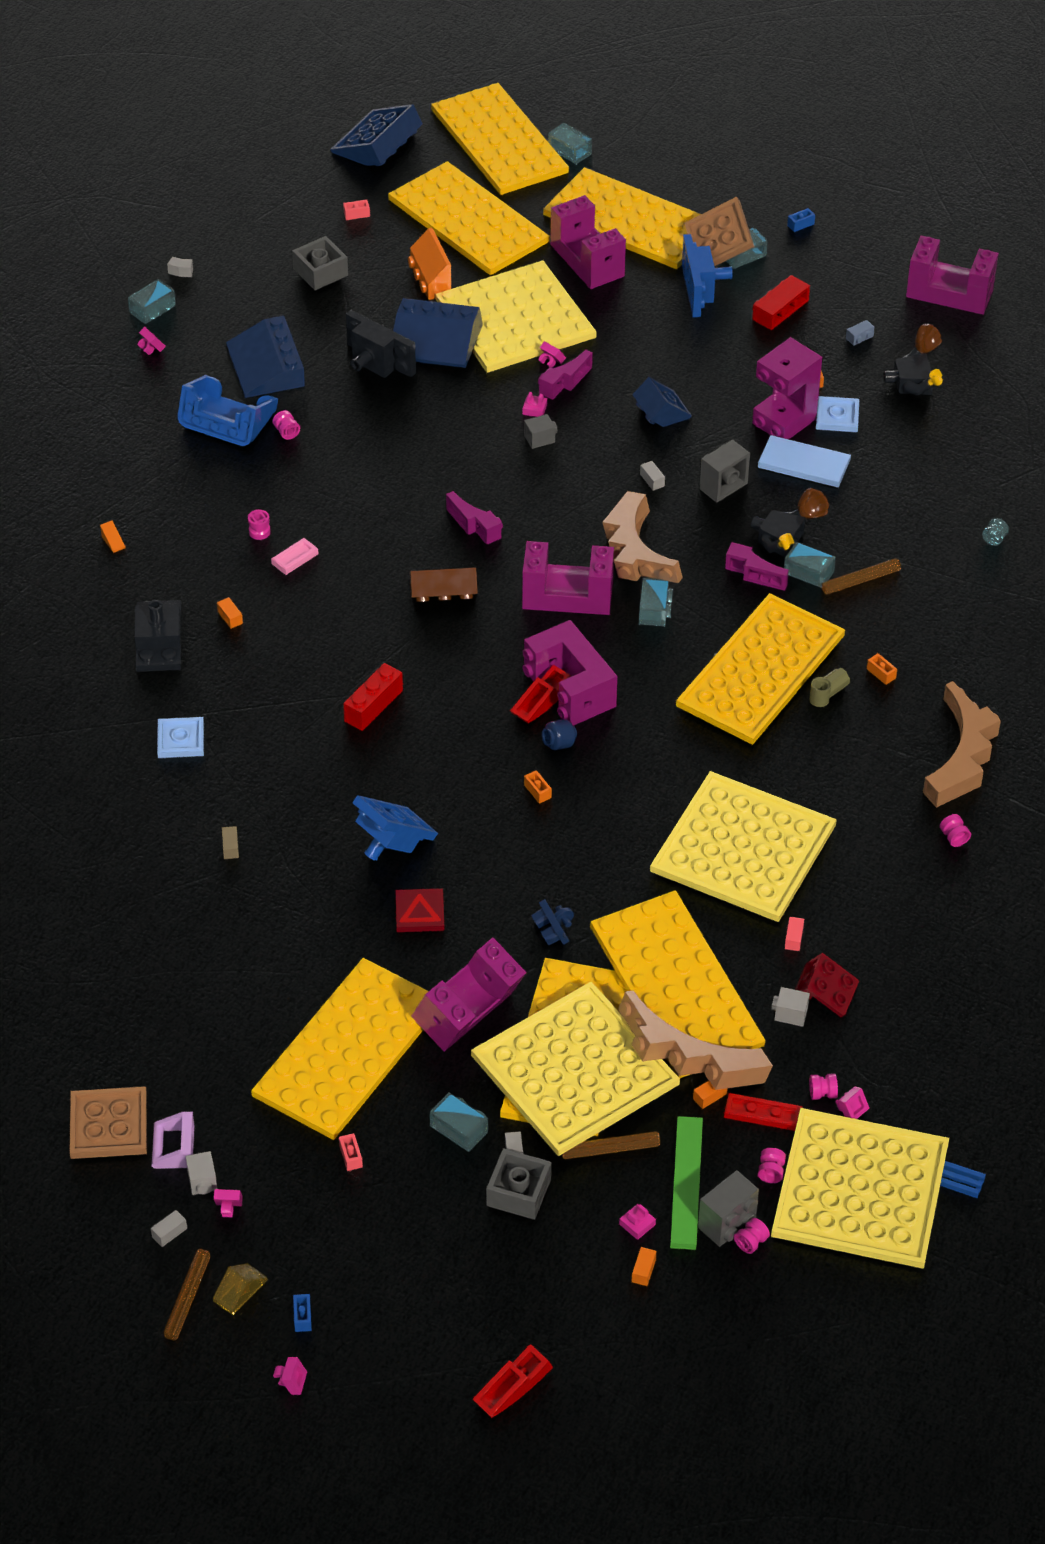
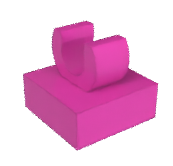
M146 327L139 332L144 338L137 345L144 349L143 351L148 355L154 351V347L160 352L166 347Z
M544 341L540 346V349L544 352L539 357V361L542 364L547 359H550L547 365L553 368L556 361L562 364L566 359L559 349Z
M529 392L523 406V415L535 417L544 415L547 407V398H544L543 394H540L539 397L532 396V392Z
M856 1086L849 1092H845L842 1098L835 1101L838 1110L842 1111L844 1117L858 1119L869 1109L862 1088Z
M215 1189L214 1201L216 1205H221L222 1217H233V1206H242L243 1196L241 1191Z
M637 1204L620 1218L619 1224L638 1240L656 1225V1219L648 1213L649 1211L645 1207Z
M288 1357L285 1366H276L273 1376L274 1378H280L278 1384L286 1386L291 1395H301L307 1370L298 1357Z

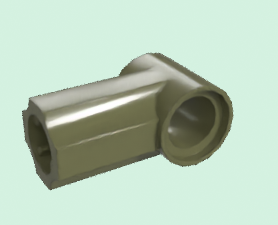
M839 668L833 670L825 677L813 679L809 697L810 703L816 707L826 706L829 703L830 697L850 683L847 671Z

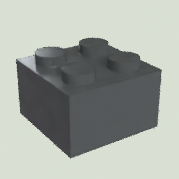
M326 236L292 250L293 269L314 290L348 276L347 256Z
M731 440L710 454H706L701 459L700 490L715 502H719L748 484L750 452L734 440Z
M503 1148L486 1189L487 1206L535 1220L551 1181V1162Z
M736 1170L700 1199L698 1228L719 1247L726 1241H732L734 1234L738 1230L743 1229L751 1218L757 1217L759 1189Z

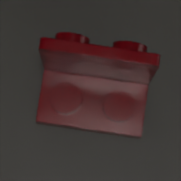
M821 953L806 963L795 990L810 993L809 1000L814 997L838 1016L843 1017L847 1012L859 980L824 953Z

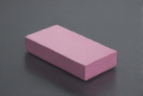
M303 538L271 559L272 565L287 575L318 555V548Z

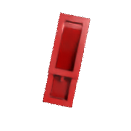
M552 665L541 679L539 677L535 679L510 710L511 713L527 723L532 722L559 700L557 695L559 692V682L570 678L571 675Z
M530 1344L513 1363L509 1360L473 1400L493 1418L526 1394L553 1366Z

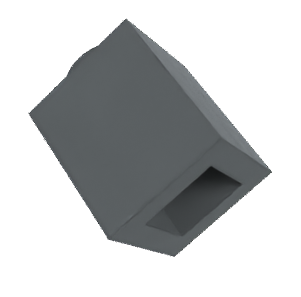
M548 414L524 420V436L532 449L555 443V434L558 431L557 425L554 421H551Z

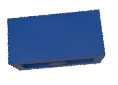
M807 208L789 215L787 226L793 232L812 226L815 223V214Z
M310 1294L293 1295L295 1332L312 1331Z

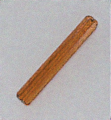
M895 558L822 583V591L825 594L834 593L897 572L901 569V563Z
M658 1132L584 1141L563 1153L562 1157L563 1159L657 1147L660 1145V1135Z
M198 1249L196 1251L164 1330V1337L167 1339H178L210 1259V1252L207 1250Z

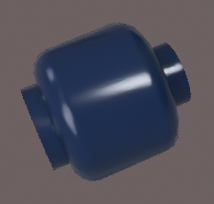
M567 719L550 721L542 731V740L551 750L569 748L574 744L577 737L575 726Z

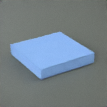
M818 396L816 430L858 432L859 399Z
M203 717L158 719V758L204 756Z

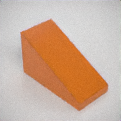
M113 521L101 524L102 538L112 552L125 549V545Z

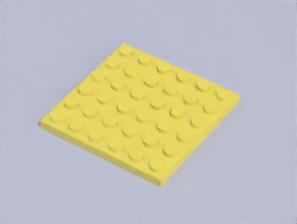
M544 261L435 294L437 302L480 307L483 326L472 352L487 373L540 356L544 353L540 349L544 341L557 349H562L596 338V330Z
M710 771L650 865V872L779 922L835 828L836 819Z
M592 982L471 1050V1056L557 1156L562 1155L680 1084V1078L662 1059L642 1062L632 1046L635 1037L634 1033H632L620 1012Z
M800 1108L771 1237L924 1269L949 1138Z

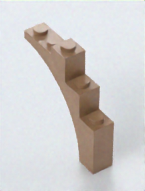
M627 491L603 521L606 537L610 539L608 541L609 547H614V563L618 578L637 581L641 576L679 583L683 578L679 561L653 552L639 538L643 521L650 512L646 494Z
M953 681L946 684L943 700L955 715L961 740L950 760L936 772L925 777L923 793L935 807H939L981 786L983 769L980 765L990 761L992 745L989 740L998 736L1000 719L997 714L993 713L987 706L979 709L977 704L972 702L966 696L964 690L959 688Z
M634 990L625 991L618 1010L635 1035L632 1046L642 1062L668 1058L679 1076L705 1073L715 1090L766 1082L773 1065L761 1048H729L689 1036L653 1013L640 1000Z

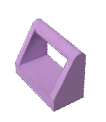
M181 1112L154 1123L152 1167L156 1169L187 1168L185 1156L193 1155L194 1148L193 1112ZM164 1131H182L181 1150L162 1156Z

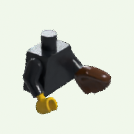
M921 325L915 338L916 347L906 356L895 360L893 371H884L883 373L884 383H896L900 394H912L915 396L921 394L931 395L933 384L936 386L942 384V373L939 369L931 371L926 353L934 350L942 343L941 334L934 325Z
M808 488L802 494L797 510L792 512L772 510L766 519L755 516L752 520L751 528L759 531L758 542L768 553L775 552L787 558L804 534L805 518L812 519L827 515L829 508L828 500L821 491Z

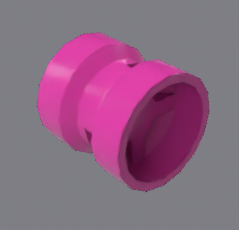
M281 411L274 416L273 425L279 430L284 439H292L298 435L300 426L289 411Z
M254 510L248 515L249 534L253 539L262 540L270 535V519L266 511Z
M958 814L949 815L940 824V829L945 835H948L947 839L953 847L965 844L971 837V832L966 826H963L964 822Z
M835 1073L827 1074L825 1079L819 1075H810L809 1087L812 1100H818L824 1097L825 1094L829 1099L838 1097V1084Z
M766 1148L761 1152L760 1162L762 1164L759 1166L758 1177L762 1181L778 1183L783 1179L784 1170L782 1167L785 1165V1153L777 1148Z
M751 1218L746 1223L744 1229H740L734 1234V1240L741 1250L752 1254L758 1248L759 1242L763 1243L770 1236V1232L761 1220Z

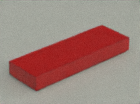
M729 1093L724 1118L795 1131L800 1108H803V1106Z

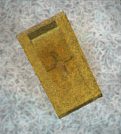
M249 1264L230 1266L213 1297V1301L233 1315L267 1281V1277Z

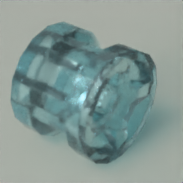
M994 518L990 520L982 536L987 543L999 545L1009 532V527L1002 519Z

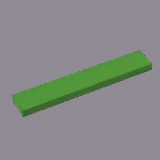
M678 1116L670 1248L696 1250L703 1118Z

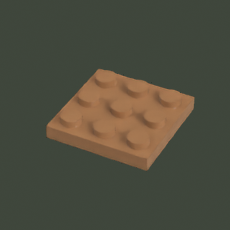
M737 197L684 223L687 234H691L692 240L696 242L697 247L710 246L714 266L755 247L740 200Z
M146 1087L71 1091V1159L147 1154Z

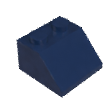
M650 377L632 394L637 400L636 405L646 413L645 418L651 424L657 423L665 427L690 419L692 416L674 390Z

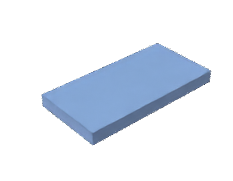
M770 435L759 459L758 468L839 488L851 455Z

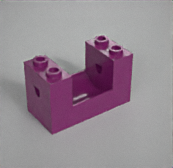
M586 195L551 207L550 245L590 289L625 276L626 239L616 228L601 234L595 229V205Z
M920 236L910 260L906 297L984 315L994 288L999 253L979 249L972 268L968 269L937 262L940 240Z
M790 337L758 360L756 377L773 387V394L754 407L752 424L772 436L789 440L816 420L822 356Z
M527 541L523 566L522 609L610 615L614 547L592 546L590 567L548 564L547 542Z
M571 620L524 639L523 671L533 682L537 677L541 679L552 665L571 675L570 678L559 682V692L557 694L559 707L557 712L561 719L569 720L574 726L616 707L617 675Z
M492 938L476 951L469 963L446 983L442 980L426 993L411 1017L445 1052L509 997L527 972Z

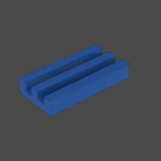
M945 1161L942 1176L954 1181L941 1178L940 1186L978 1198L986 1174ZM960 1183H964V1184H967V1185H970V1186H973V1187H976V1188H972V1187H969V1186H966V1185H963V1184H960Z

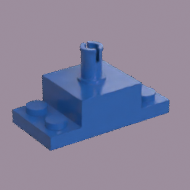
M683 234L682 270L693 317H701V308L705 307V303H714L715 280L732 279V267L715 268L710 246L697 247L696 242L692 240L691 234Z
M359 795L353 801V804L359 808L358 812L360 813L355 822L374 837L364 852L372 860L377 861L384 848L411 853L419 840L427 839L433 841L438 834L408 807Z

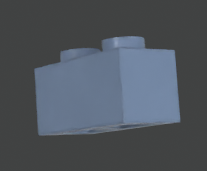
M867 320L847 329L846 339L853 346L874 336V326Z

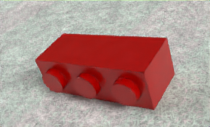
M790 275L754 303L752 308L753 320L770 330L774 329L809 301L810 285Z
M386 663L381 665L343 703L344 721L363 731L403 691L402 672Z

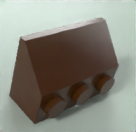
M476 568L409 571L411 597H416V602L429 601L431 596H438V600H451V595H460V599H472L473 594H478Z

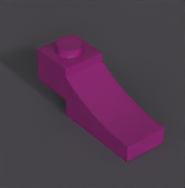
M585 350L578 357L556 368L549 367L538 379L539 394H543V396L553 400L563 388L571 391L592 369L593 352Z
M454 491L446 494V510L468 535L476 532L486 544L501 539L503 524L499 517H496L490 510L486 512L473 507L462 500Z
M731 543L726 554L725 569L743 573V580L785 591L788 583V569L763 560L752 552V547Z

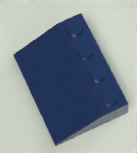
M414 104L373 109L330 150L334 154L366 166H381L389 156L397 152L396 149L404 145L410 136L417 133V129L423 123Z
M403 298L396 314L393 331L415 342L416 362L466 368L483 322L480 307Z
M284 316L264 319L226 342L245 398L305 386L304 367Z

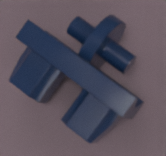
M545 899L539 902L542 908L531 916L539 929L551 923L550 927L541 931L548 945L558 940H561L563 945L568 943L569 939L561 925H565V927L571 926V920L574 917L572 909L557 906V912L554 914Z

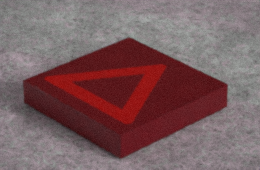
M443 889L396 890L397 932L444 931Z

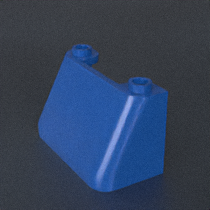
M207 375L182 385L178 410L179 423L185 428L240 446L252 443L277 409L278 398L269 395L260 397L256 406L246 405L222 397L221 383L216 378Z

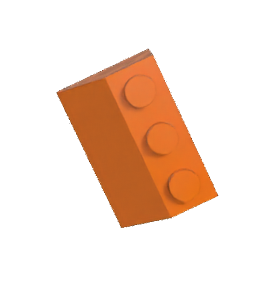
M428 228L410 247L408 264L410 268L414 269V276L416 281L419 280L422 293H425L428 300L436 299L435 294L451 289V264L433 228Z

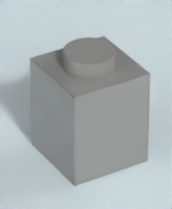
M781 987L779 996H774L772 1010L776 1011L775 1021L804 1026L810 993Z
M211 1151L185 1156L192 1195L207 1194L217 1189Z

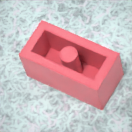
M367 200L343 203L346 220L370 217V207Z
M789 918L785 949L800 951L804 919Z
M354 1133L339 1137V1146L347 1171L362 1168V1157Z

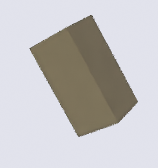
M237 826L222 827L224 859L239 858Z

